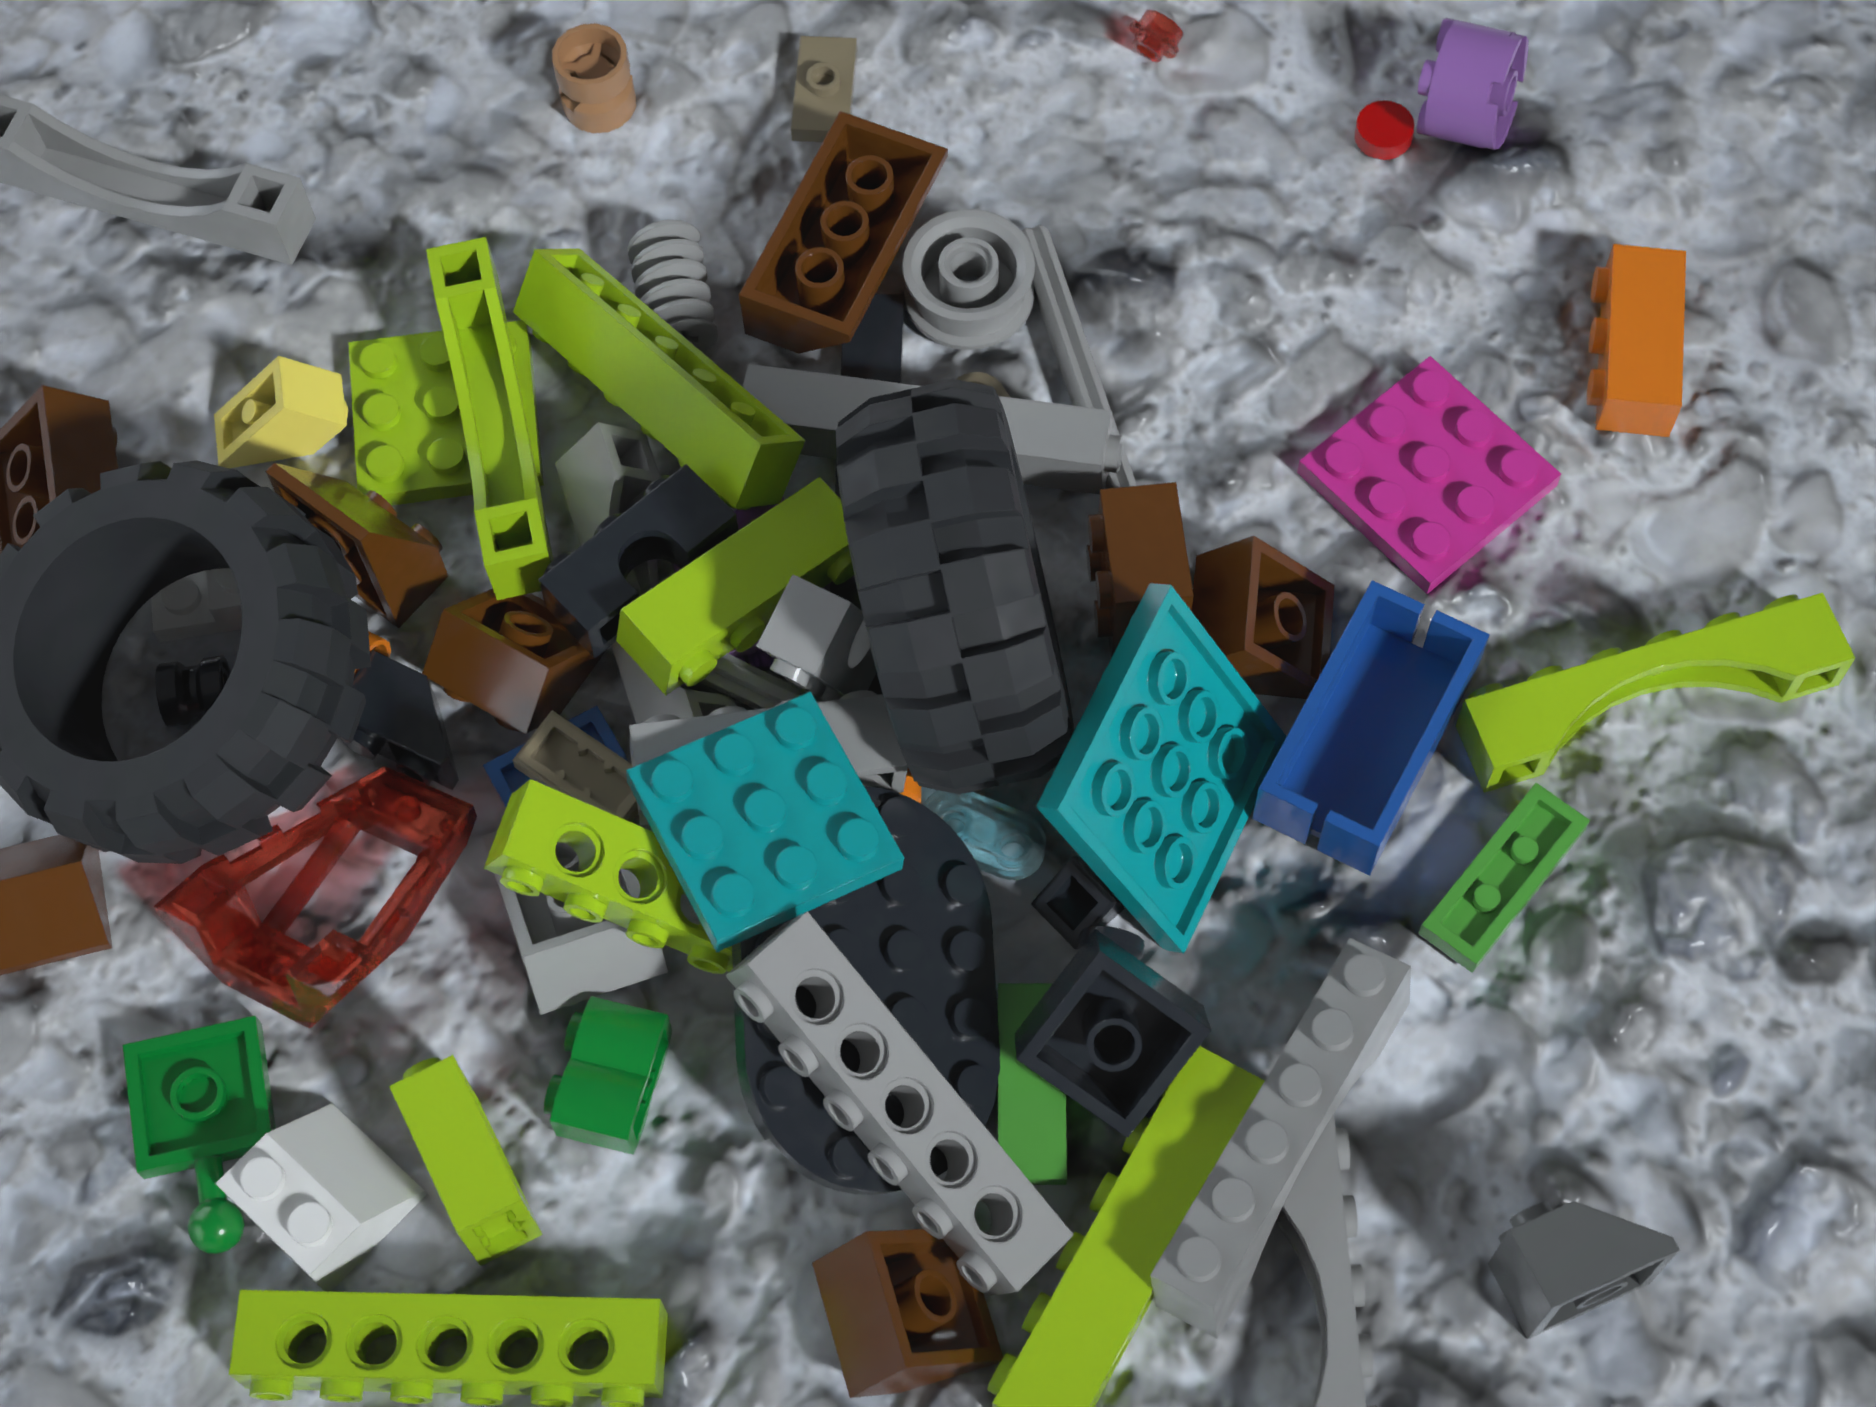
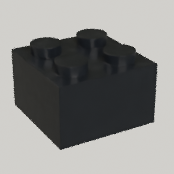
M1095 929L1014 1033L1018 1061L1128 1138L1212 1030L1202 1004Z

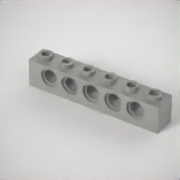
M808 911L784 923L725 975L736 988L734 990V997L741 1009L756 1022H764L781 1042L778 1048L784 1061L799 1075L810 1077L826 1097L823 1100V1104L831 1118L845 1130L854 1131L870 1150L868 1159L874 1170L888 1183L900 1186L915 1205L912 1208V1212L918 1223L933 1237L943 1238L959 1258L957 1268L971 1286L980 1292H987L990 1296L1018 1292L1073 1236L1069 1228ZM798 986L809 990L815 999L816 1012L813 1019L805 1016L797 1007L795 993ZM844 1039L851 1042L859 1052L860 1066L856 1073L849 1070L841 1059L840 1047ZM889 1093L895 1095L900 1100L904 1109V1118L900 1127L892 1123L886 1114L885 1101ZM934 1146L940 1149L947 1159L948 1170L944 1180L939 1179L934 1174L930 1165V1155ZM979 1200L985 1203L991 1214V1226L987 1234L978 1227L975 1220V1207Z

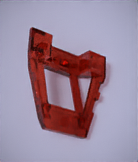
M383 766L317 802L318 814L283 832L278 824L274 825L272 832L257 838L259 846L229 862L228 858L222 854L201 865L156 903L154 908L158 916L223 984L311 1029L407 941L469 841L477 819L473 804ZM360 830L417 856L412 867L359 941L333 929L311 948L285 935ZM324 837L261 922L245 885Z

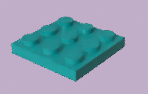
M811 692L626 770L627 783L716 953L903 868V854Z

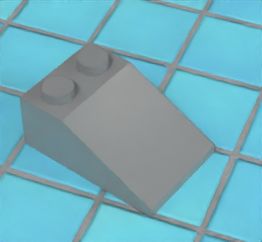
M497 831L482 835L488 855ZM557 842L555 851L558 861L564 868L577 872L579 859L576 852L569 845ZM620 869L618 879L621 888L629 896L639 898L640 884L638 879L630 871ZM494 873L540 1015L589 999L591 996L596 997L668 973L662 948H651L632 941L625 934L626 928L605 919L602 922L595 923L576 918L563 909L564 902L541 892L539 896H527L514 892L500 883L501 876Z

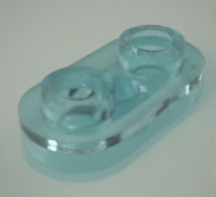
M937 790L923 804L945 822L959 820L965 825V828L957 833V835L971 852L980 870L1002 879L1020 880L1034 874L1042 865L1045 857L1046 836L1042 825L1032 815L975 792L954 794ZM1017 843L1025 851L1018 857H1008L1001 849L1006 844Z

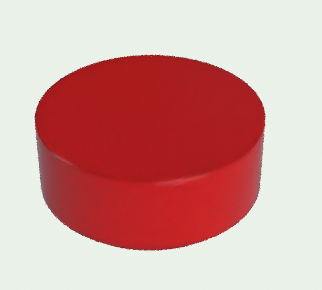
M1388 100L1372 102L1366 105L1358 114L1354 132L1355 142L1359 149L1369 157L1379 160L1397 158L1403 155L1411 145L1415 128L1414 118L1407 108L1397 102Z

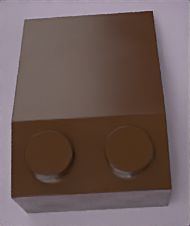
M273 463L265 471L274 491L309 515L307 520L313 526L334 539L356 575L358 594L355 597L397 628H400L448 577L440 555L443 547L439 540L422 525L415 523L410 528L396 518L397 513L395 509L375 491L370 490L365 495L345 480L278 463Z

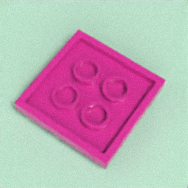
M1431 356L1426 358L1299 460L1297 473L1426 594L1431 592L1557 487L1561 477V473Z

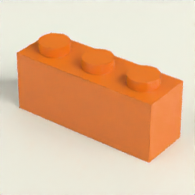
M1613 244L1606 266L1595 268L1591 288V302L1601 303L1600 318L1594 317L1592 321L1589 353L1599 354L1598 369H1591L1587 386V405L1596 406L1595 430L1661 437L1670 436L1682 407L1686 251Z

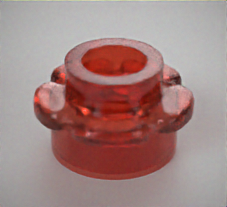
M1146 10L1139 22L1134 20L1129 26L1131 33L1135 34L1132 46L1145 58L1154 62H1160L1163 56L1173 59L1179 52L1177 45L1184 36L1183 31L1166 15L1155 10Z

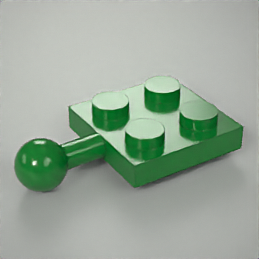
M256 1015L122 1045L136 1171L143 1179H149L195 1168L199 1205L190 1215L188 1233L191 1241L198 1249L211 1254L224 1253L232 1249L240 1241L244 1232V1218L240 1209L234 1203L227 1200V1195L215 1184L224 1175L223 1162L242 1158L266 1133L276 1129L263 1028Z

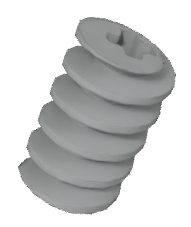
M666 219L652 223L640 229L631 238L627 248L629 260L632 264L631 274L635 284V296L696 348L704 352L714 346L719 337L717 326L712 323L715 315L713 306L709 304L711 300L710 287L705 283L708 277L706 267L702 264L704 260L703 249L698 244L701 240L700 233L692 224L682 220Z

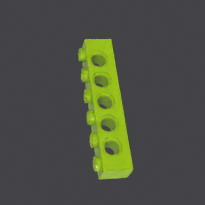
M532 779L528 780L511 794L483 868L500 875V883L503 886L527 896H539L541 892L564 902L563 909L568 914L581 920L599 923L605 919L627 929L626 936L638 944L651 948H664L665 945L688 954V963L700 970L714 974H724L726 971L730 972L733 969L732 946L716 953L701 922L695 924L684 916L680 901L681 896L686 894L652 831ZM557 842L565 843L574 849L579 859L577 872L570 871L560 864L555 851ZM620 869L630 871L638 879L640 884L639 898L629 896L621 888L618 879Z
M240 1290L229 1375L244 1388L250 1389V1397L268 1401L291 1400L293 1390H320L319 1398L345 1403L362 1401L363 1391L390 1392L391 1401L406 1404L431 1403L433 1393L460 1394L461 1402L480 1406L500 1405L503 1403V1395H531L530 1402L532 1404L544 1407L572 1406L574 1396L601 1397V1405L605 1407H643L644 1398H663L668 1313L661 1299ZM315 1333L326 1334V1346L323 1353L312 1362L298 1363L297 1351L301 1342L306 1337ZM382 1335H395L397 1345L393 1355L384 1363L378 1365L367 1364L366 1352L369 1345ZM453 1336L467 1338V1349L460 1361L451 1366L436 1365V1351L444 1340ZM520 1338H533L537 1340V1353L530 1363L520 1368L505 1366V1353L514 1341ZM600 1339L608 1343L607 1356L599 1366L589 1370L579 1369L574 1366L575 1353L584 1342Z

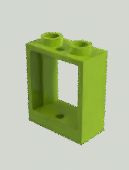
M454 1055L443 1060L440 1058H429L407 1069L403 1074L402 1080L389 1086L457 1234L479 1265L483 1266L543 1235L482 1105Z

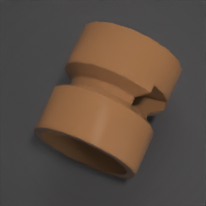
M597 23L581 24L568 29L557 39L552 50V63L566 117L579 130L593 134L608 133L622 127L631 119L636 108V93L633 78L630 75L627 46L623 38L611 27Z

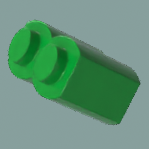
M591 996L583 1014L575 1012L572 1015L564 1042V1049L567 1052H571V1058L564 1070L563 1076L558 1074L552 1076L544 1099V1113L551 1115L550 1123L556 1136L634 1155L647 1120L653 1092L658 1083L670 1045L673 1030L668 1014Z

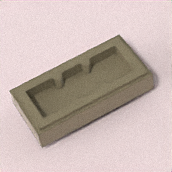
M800 36L791 121L792 141L823 142L840 111L852 115L858 53L857 38Z
M553 710L512 760L514 767L532 780L629 822H632L639 813L637 801L627 783L626 770L632 768V764Z

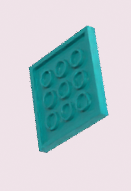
M1150 583L1135 613L1131 617L1130 623L1107 668L1103 672L1091 700L1075 727L1063 755L1050 780L1047 782L1036 807L1161 948L1184 954L1253 810L1258 788L1287 736L1173 586Z

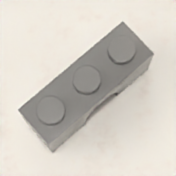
M792 574L756 646L775 658L770 670L787 678V681L803 688L802 690L808 693L811 692L812 695L824 701L840 700L844 695L855 691H868L877 670L863 612L851 602Z

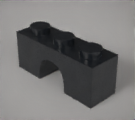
M685 464L673 475H664L652 482L645 490L642 499L624 513H615L607 517L597 527L593 537L574 552H564L551 561L544 575L538 579L545 606L579 643L596 658L616 642L621 609L639 597L638 591L626 580L631 570L638 564L653 559L669 561L682 569L738 531L737 515Z

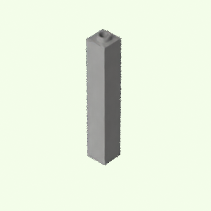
M748 364L743 388L806 440L800 455L837 459L836 429L841 419L871 397L920 387L910 384ZM998 396L1009 424L1023 484L1100 494V489H1105L1108 472H1119L1123 452V436L1114 435L1112 410Z

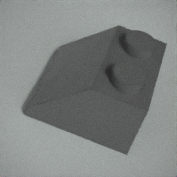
M1544 1201L1519 1212L1510 1219L1513 1228L1498 1237L1501 1244L1488 1262V1266L1528 1340L1650 1284L1680 1249L1672 1236L1579 1202L1572 1201L1552 1210L1548 1201Z

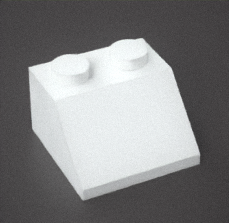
M333 1103L266 1133L215 1183L323 1291L329 1292L427 1195L424 1189Z

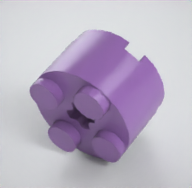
M1444 18L1437 37L1436 51L1439 52L1437 60L1427 59L1419 78L1418 94L1428 97L1424 101L1419 113L1417 133L1483 149H1499L1505 141L1517 108L1518 101L1513 100L1517 81L1523 82L1528 58L1527 36L1518 35L1507 30Z

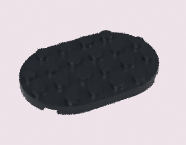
M864 786L904 856L903 868L812 909L808 913L985 1126L994 1106L1000 1073L993 929L986 885L971 852L957 833L940 816L925 805L905 795L878 787ZM786 922L732 945V968L737 966ZM798 986L795 993L797 1007L805 1016L813 1019L816 1012L815 999L809 990ZM734 997L735 1046L739 1084L747 1110L764 1140L770 1139L778 1150L796 1166L795 1171L822 1186L841 1192L861 1195L887 1194L902 1190L898 1184L892 1185L874 1170L868 1159L870 1150L854 1131L845 1130L831 1118L823 1104V1100L826 1098L809 1076L803 1077L789 1067L779 1052L778 1046L781 1042L764 1022L759 1023L750 1018L741 1009ZM844 1039L840 1047L841 1059L849 1070L856 1073L860 1066L859 1052L851 1042ZM889 1093L885 1101L886 1114L892 1123L900 1127L904 1118V1109L900 1100L895 1095ZM934 1146L930 1155V1165L932 1171L938 1177L948 1170V1164L943 1152Z

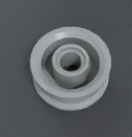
M954 210L938 215L923 224L908 242L902 264L905 282V305L914 325L929 339L955 349H982L994 346L1010 338L1026 322L1034 302L1033 278L1035 260L1027 237L1011 221L998 214L984 210ZM964 276H975L979 279L974 281H963L959 278Z

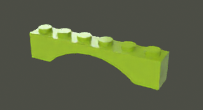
M481 237L428 248L426 253L433 291L450 361L467 447L474 498V513L484 567L497 600L539 592L541 588L538 579L544 575L547 566L554 558L499 278L487 238Z
M1823 592L1799 599L1797 595H1787L1772 601L1762 611L1742 617L1738 612L1726 613L1708 622L1704 628L1685 634H1682L1680 630L1663 632L1650 639L1642 647L1625 652L1618 647L1609 648L1593 655L1585 664L1565 670L1560 665L1549 666L1533 673L1527 681L1505 688L1500 683L1483 686L1473 691L1467 699H1464L1455 727L1481 788L1485 793L1544 775L1558 751L1582 726L1609 708L1640 695L1673 688L1715 687L1751 693L1782 703L1838 686L1856 657Z

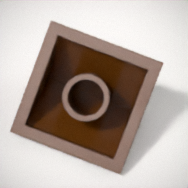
M60 834L0 849V975L113 948L98 849Z

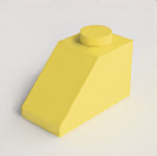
M277 356L214 414L218 466L236 468L315 454L347 426L348 406L344 401L342 375Z

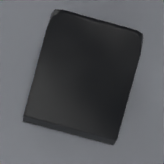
M1072 856L1031 903L1075 950L1079 949L1080 931L1091 926H1106L1126 908L1080 856Z

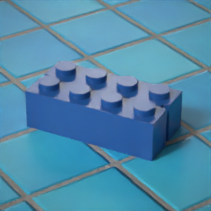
M1373 580L1369 584L1259 786L1252 819L1303 844L1306 843L1310 834L1320 838L1317 851L1369 876L1471 683L1490 636L1486 632L1436 610L1431 619L1423 648L1412 644L1425 604Z

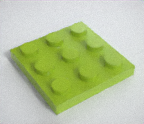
M522 320L510 321L507 324L539 486H544L529 326ZM443 330L348 342L357 489L365 495L370 490L375 491L387 500L391 506L473 495L464 430Z

